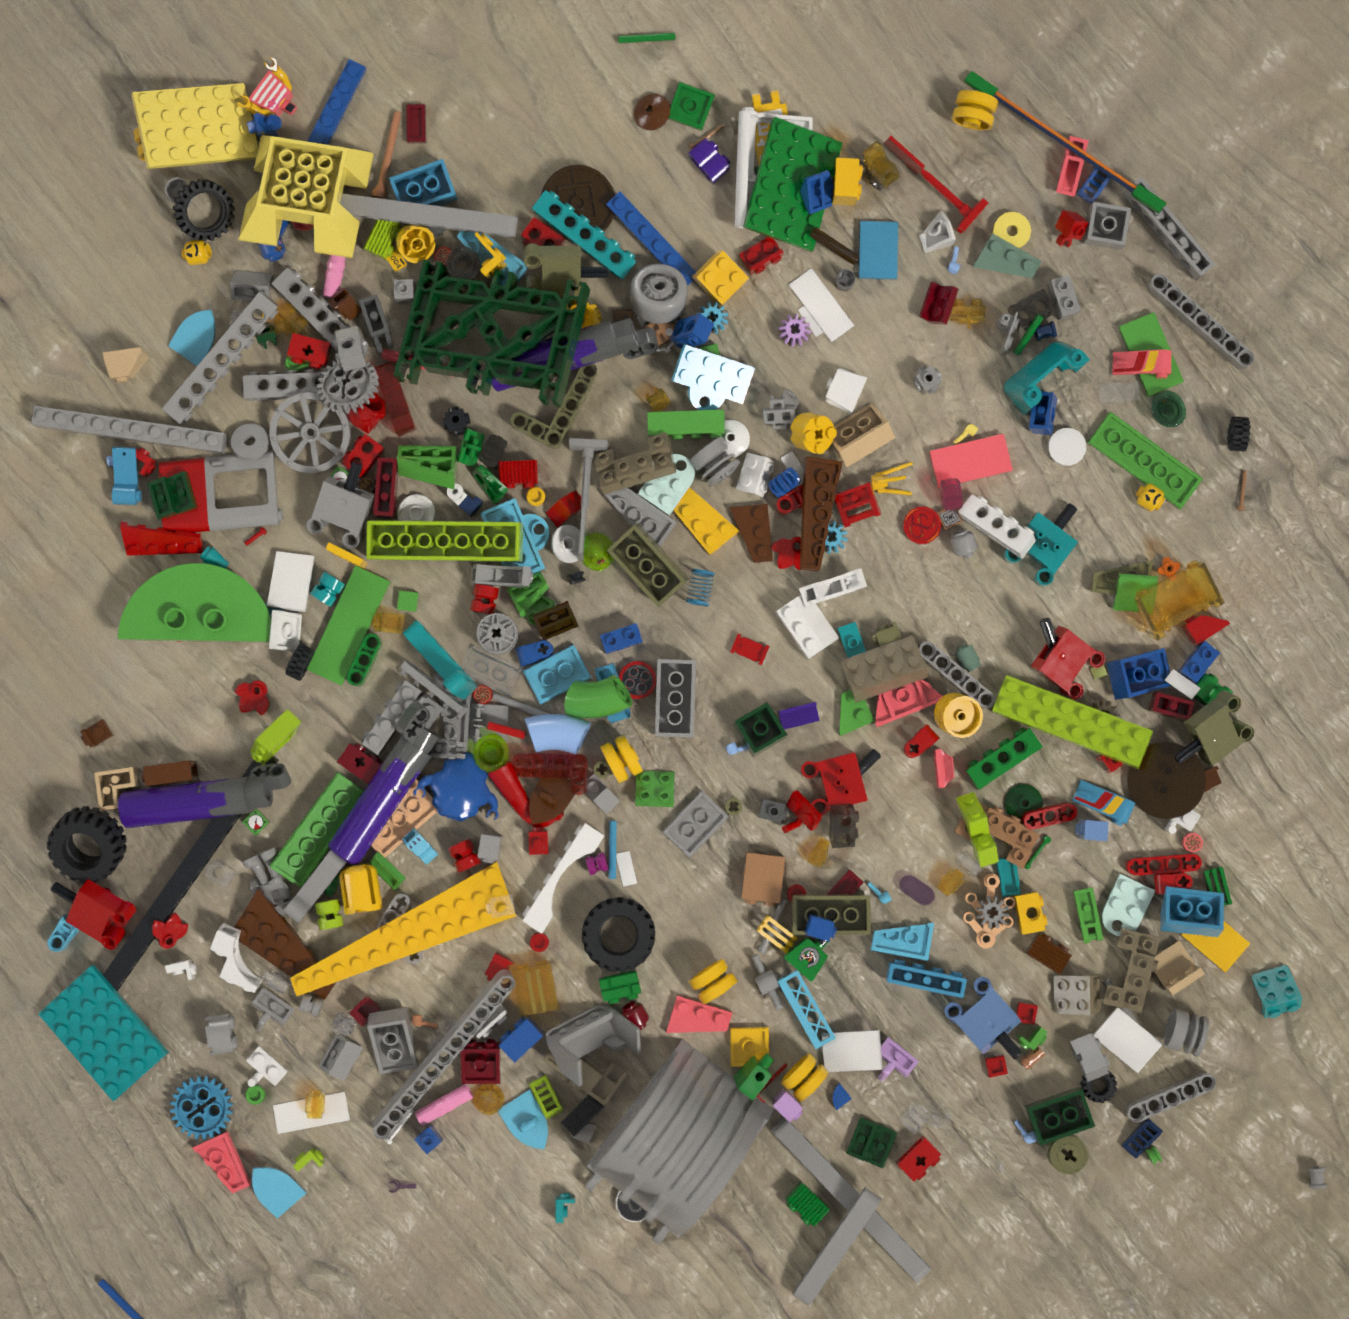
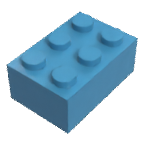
M443 159L389 178L397 201L441 206L458 200Z

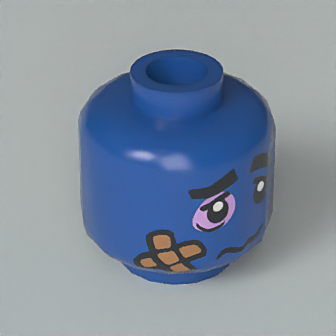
M280 235L277 246L258 243L262 257L265 260L274 262L284 257L283 254L286 252V248Z

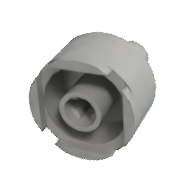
M227 1013L205 1017V1021H209L208 1026H205L208 1048L213 1049L209 1052L210 1055L234 1052V1049L238 1046L237 1035H233L232 1031L235 1027L234 1016H230Z

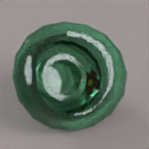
M1170 390L1161 391L1156 394L1151 405L1152 415L1156 422L1169 428L1182 424L1186 418V407L1182 398Z

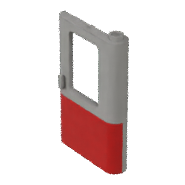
M274 450L267 451L256 460H243L235 454L159 462V478H168L182 471L188 472L198 507L185 513L163 518L162 528H165L167 531L175 532V530L198 533L280 525V521H283V511L278 507ZM266 469L267 504L225 509L216 508L214 475L216 473Z

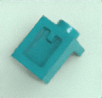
M560 1193V1196H556V1223H563L564 1217L568 1216V1205L564 1206V1203H575V1196H571V1193Z

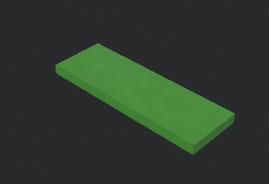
M1111 411L1087 442L1144 485L1153 484L1164 492L1163 497L1165 500L1179 510L1182 509L1203 480L1202 477Z
M355 565L307 670L343 686L362 641L391 583L390 581Z
M336 772L269 867L302 888L328 852L329 842L364 790L339 772Z

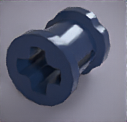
M1054 321L1038 326L1034 332L1037 342L1043 338L1057 337Z

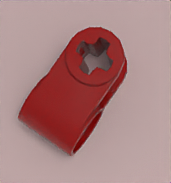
M803 485L798 486L778 499L775 508L780 515H787L802 508ZM781 501L789 503L790 507L788 510L780 508Z
M926 724L905 744L903 749L905 756L916 758L926 749L930 748L940 737ZM909 745H915L917 747L915 750L917 753H910L909 750L911 748Z
M1184 872L1153 875L1156 894H1164L1166 886L1189 889L1193 883L1192 877ZM1182 876L1187 879V882H1184V886L1178 883Z

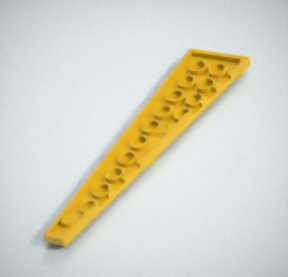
M495 862L292 976L290 980L296 997L515 917L516 913L498 863Z

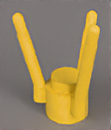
M908 462L882 472H876V475L871 476L873 491L878 490V493L911 495L912 492L884 488L888 487L887 482L904 480L906 476L887 478L884 475L911 466L913 463Z

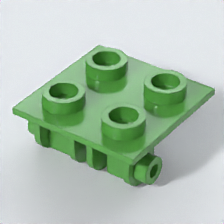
M643 771L637 774L635 806L674 807L675 772Z

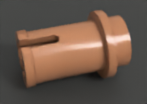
M1037 1046L1028 1055L1022 1056L1020 1062L1026 1070L1032 1069V1066L1044 1057L1045 1054Z

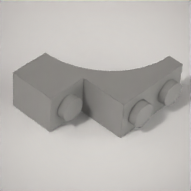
M475 564L472 567L471 584L523 588L528 587L529 583H532L533 580L531 567L527 566L509 567Z

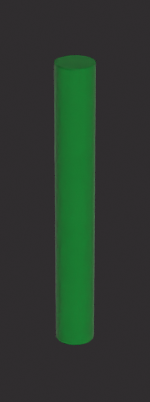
M675 32L618 36L619 43L675 40Z

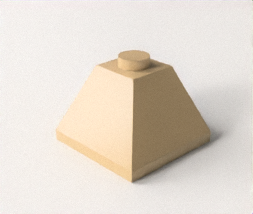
M141 347L102 352L109 377L116 381V383L128 382L127 379H133L149 358V353Z

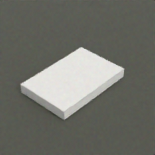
M276 551L267 602L268 608L306 612L315 560L314 556Z
M1119 1007L1112 1011L1093 1034L1095 1039L1098 1038L1101 1044L1137 1073L1163 1045L1161 1041Z
M879 1030L833 1032L836 1038L822 1046L824 1067L829 1072L883 1069ZM829 1033L821 1034L822 1040L830 1036Z

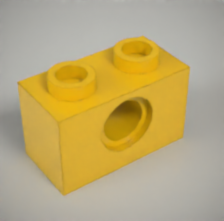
M1036 891L1013 895L1020 934L1045 931V926L1048 923L1046 915L1042 914L1041 907L1044 906L1042 895H1039ZM1030 907H1033L1036 911L1035 916L1029 918L1026 914Z

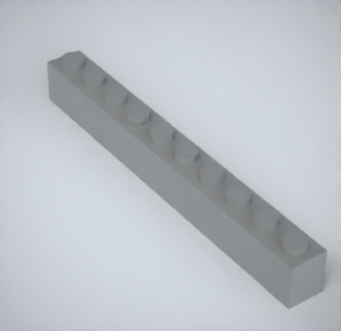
M34 406L31 425L36 428L222 455L226 454L228 436L221 432Z

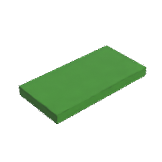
M1155 312L1118 327L1128 351L1170 350ZM1173 354L1171 375H1167L1166 379H1157L1156 375L1138 374L1148 397L1184 382Z

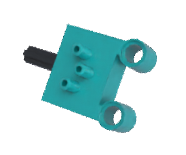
M1070 503L1066 505L1054 523L1038 512L1026 526L1034 532L1033 535L1036 540L1026 555L1044 567L1034 575V581L1040 587L1047 586L1053 581L1054 574L1078 543L1077 540L1063 531L1077 511V508ZM1008 549L1003 553L1004 560L1009 564H1014L1021 559L1019 557L1011 559L1008 555ZM1041 572L1048 575L1047 582L1040 580L1039 575Z

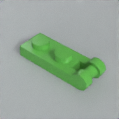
M1093 887L1074 890L1073 894L1083 944L1090 943L1091 940H1103ZM1094 927V932L1088 933L1087 928Z

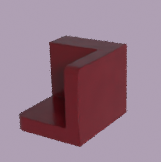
M367 995L349 1014L363 1027L368 1022L369 1013L378 1012L380 1007Z

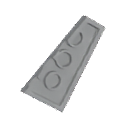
M629 487L605 494L631 526L639 523L660 547L678 523Z

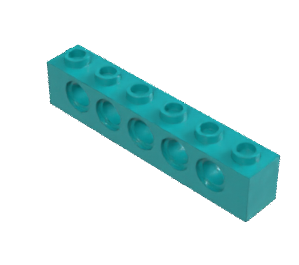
M545 190L531 208V211L573 244L581 246L582 251L603 267H608L609 272L622 281L637 262L634 260L635 256L628 250L625 252L619 248L620 244L613 238L607 239L604 236L605 232L599 227L593 228L588 224L590 221L582 214L578 216L574 213L575 209L567 202L565 204L561 203L558 200L560 197L551 190L550 192ZM557 206L560 209V213L554 216L550 214L549 208ZM568 217L573 218L575 225L567 227L564 220ZM583 229L588 230L590 238L582 239L580 231ZM602 241L605 244V250H596L595 243ZM612 253L619 254L620 262L613 263L610 260V255Z

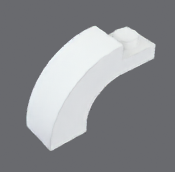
M860 568L831 579L799 588L806 607L867 587Z

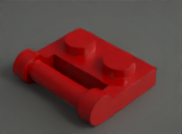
M870 482L836 494L835 501L845 528L850 527L852 523L881 515V510ZM867 504L871 505L872 509L852 516L847 514V511Z

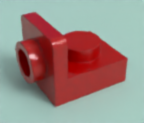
M544 827L532 828V831L528 832L529 855L549 854L548 831H544Z

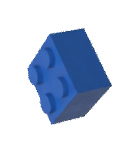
M530 1016L527 1018L521 1017L515 1023V1029L512 1032L508 1030L499 1039L501 1041L499 1047L514 1063L540 1040L545 1033Z

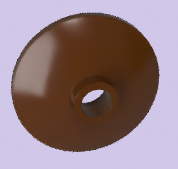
M648 94L642 97L634 109L635 122L639 127L648 131L661 128L670 116V105L666 98L659 94Z

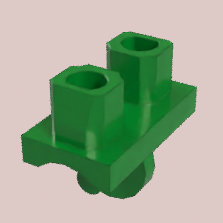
M466 429L456 462L476 467L479 454L482 452L481 447L485 434Z

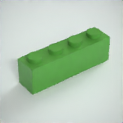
M724 410L647 412L649 437L665 432L668 437H672V440H682L684 436H691V439H702V436H710L711 439H717L721 435H726Z

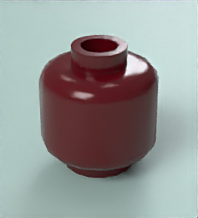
M631 1001L622 1007L621 1015L640 1028V1030L646 1027L649 1014L642 1003Z

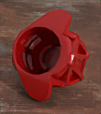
M373 392L375 398L368 399L370 404H363L364 409L357 407L356 412L350 409L349 414L346 413L348 420L367 434L372 429H375L378 422L386 416V401L375 392Z

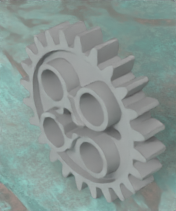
M333 361V367L326 366L328 372H321L324 378H318L320 384L317 385L319 390L317 393L327 409L330 408L332 412L337 410L339 414L345 410L349 414L350 409L356 412L357 407L364 409V403L370 404L368 399H374L373 392H378L376 386L379 385L377 380L379 377L374 366H371L369 361L366 362L367 367L345 372L342 364L338 365L335 361Z

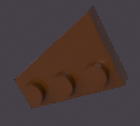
M768 504L729 507L753 563L773 561Z

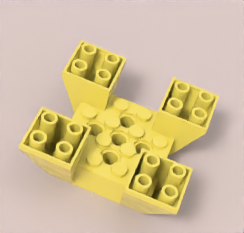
M261 135L254 171L263 172L260 189L246 204L239 240L277 246L282 220L314 225V251L316 253L353 258L360 222L340 202L344 185L367 189L374 153Z

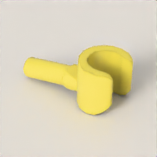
M973 424L968 425L964 432L953 442L957 445L967 434L973 437L978 428Z

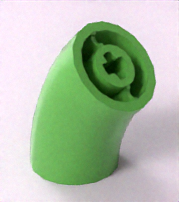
M611 675L606 679L596 682L580 680L573 682L567 691L564 709L566 714L570 716L600 718L624 711L631 707L633 703L630 693L623 682L617 676Z

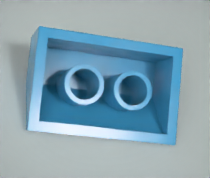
M1166 886L1161 908L1160 931L1218 937L1224 930V893Z

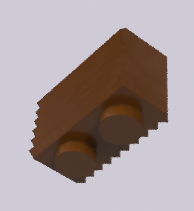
M1045 933L1042 935L1036 934L1025 954L1060 975L1072 956L1068 953L1069 948L1061 943L1058 946L1052 943L1053 938Z

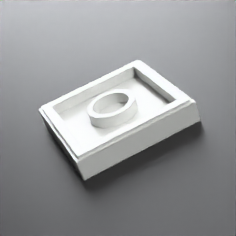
M272 610L269 649L290 652L296 650L300 644L302 614Z

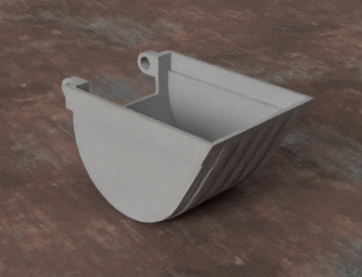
M682 1038L588 1161L586 1167L593 1171L594 1174L585 1185V1188L591 1192L603 1177L622 1192L619 1196L621 1201L626 1203L631 1199L647 1212L644 1219L651 1223L656 1218L662 1223L652 1238L654 1242L660 1244L669 1231L679 1238L697 1222L725 1187L744 1159L755 1137L768 1122L774 1109L757 1097L751 1100L738 1089L731 1075Z

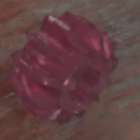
M946 478V480H941L940 482L941 503L945 510L953 511L962 507V489L957 478Z

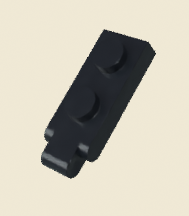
M588 1094L560 1124L574 1137L605 1106Z

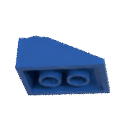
M1165 648L1106 663L1115 700L1130 698L1172 686L1165 681L1171 673Z

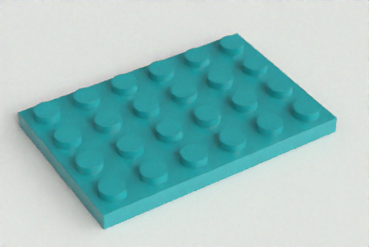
M94 964L38 1013L113 1102L169 1053Z

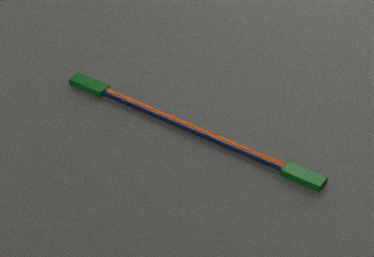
M973 71L964 79V83L976 91L995 97L998 102L1131 191L1132 197L1157 214L1165 207L1166 202L1140 184L1136 186L1005 98L998 92L997 87Z

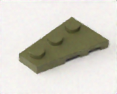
M1153 560L1094 572L1092 574L1091 592L1115 595L1119 573L1151 576Z

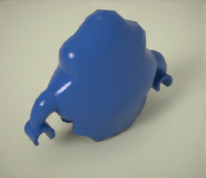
M471 752L463 753L465 754V759H446L441 771L424 776L413 791V796H415L416 791L421 790L422 799L426 795L424 787L430 785V789L434 794L432 804L438 810L439 815L462 822L467 818L477 815L479 807L486 803L490 805L491 809L486 812L485 817L488 818L489 813L493 812L495 815L493 820L498 818L497 798L490 792L485 783L488 772Z

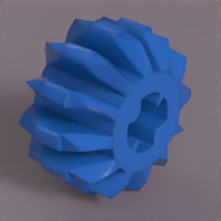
M791 467L769 481L768 486L776 497H781L800 484L801 479L799 474Z

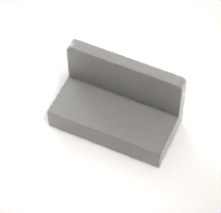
M234 271L230 282L231 299L252 301L260 290L271 298L270 283L272 274Z
M337 1033L318 1067L326 1074L344 1081L363 1047L351 1042L344 1035Z

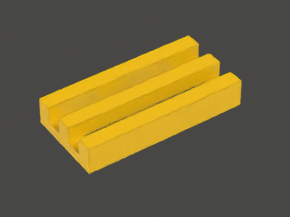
M768 915L756 930L786 954L789 951L788 949L794 945L792 943L798 939ZM768 921L788 935L790 939L787 940L767 925ZM765 927L776 937H778L780 940L786 943L785 946L783 947L780 943H778L776 940H774L772 937L766 934L763 931V928Z

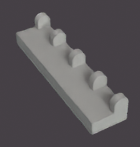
M403 662L400 667L403 669L400 673L401 675L405 676L408 673L415 679L413 684L416 687L421 683L430 691L428 694L430 698L436 695L445 702L443 705L444 709L450 706L458 713L456 715L458 720L463 717L469 707L412 662Z

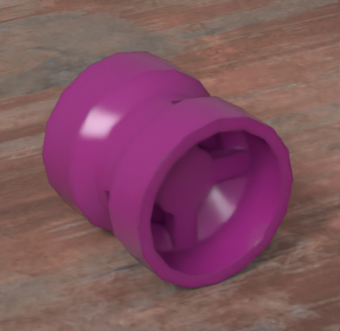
M604 852L598 853L594 857H585L590 875L596 874L597 871L604 872L609 870Z

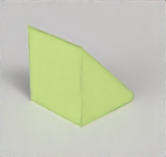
M1104 665L1100 668H1090L1094 679L1108 675Z

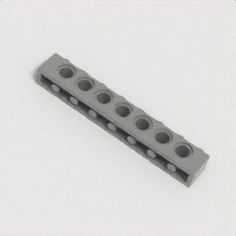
M260 290L164 405L162 410L179 424L183 420L187 422L194 414L191 412L196 405L199 408L204 402V394L207 391L211 393L218 385L215 381L219 377L223 379L230 371L227 368L230 363L233 362L235 364L242 356L240 351L243 348L248 349L254 342L252 337L255 333L260 335L265 329V321L268 318L272 320L279 312L276 308L279 305ZM256 309L261 310L264 317L256 319L253 311ZM248 324L251 327V333H243L241 326ZM236 339L239 342V347L231 348L229 340ZM220 353L226 355L227 362L220 363L217 360V355ZM205 369H213L215 372V376L211 378L207 377L205 375ZM194 383H200L203 387V390L201 392L194 391L192 385ZM183 397L188 398L190 406H183L180 399Z

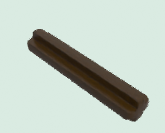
M815 227L811 230L810 237L852 265L858 262V254L819 228Z

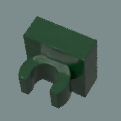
M273 324L265 327L260 335L256 333L258 343H262L265 349H267L266 342L268 340L273 341L275 346L277 345L276 329Z

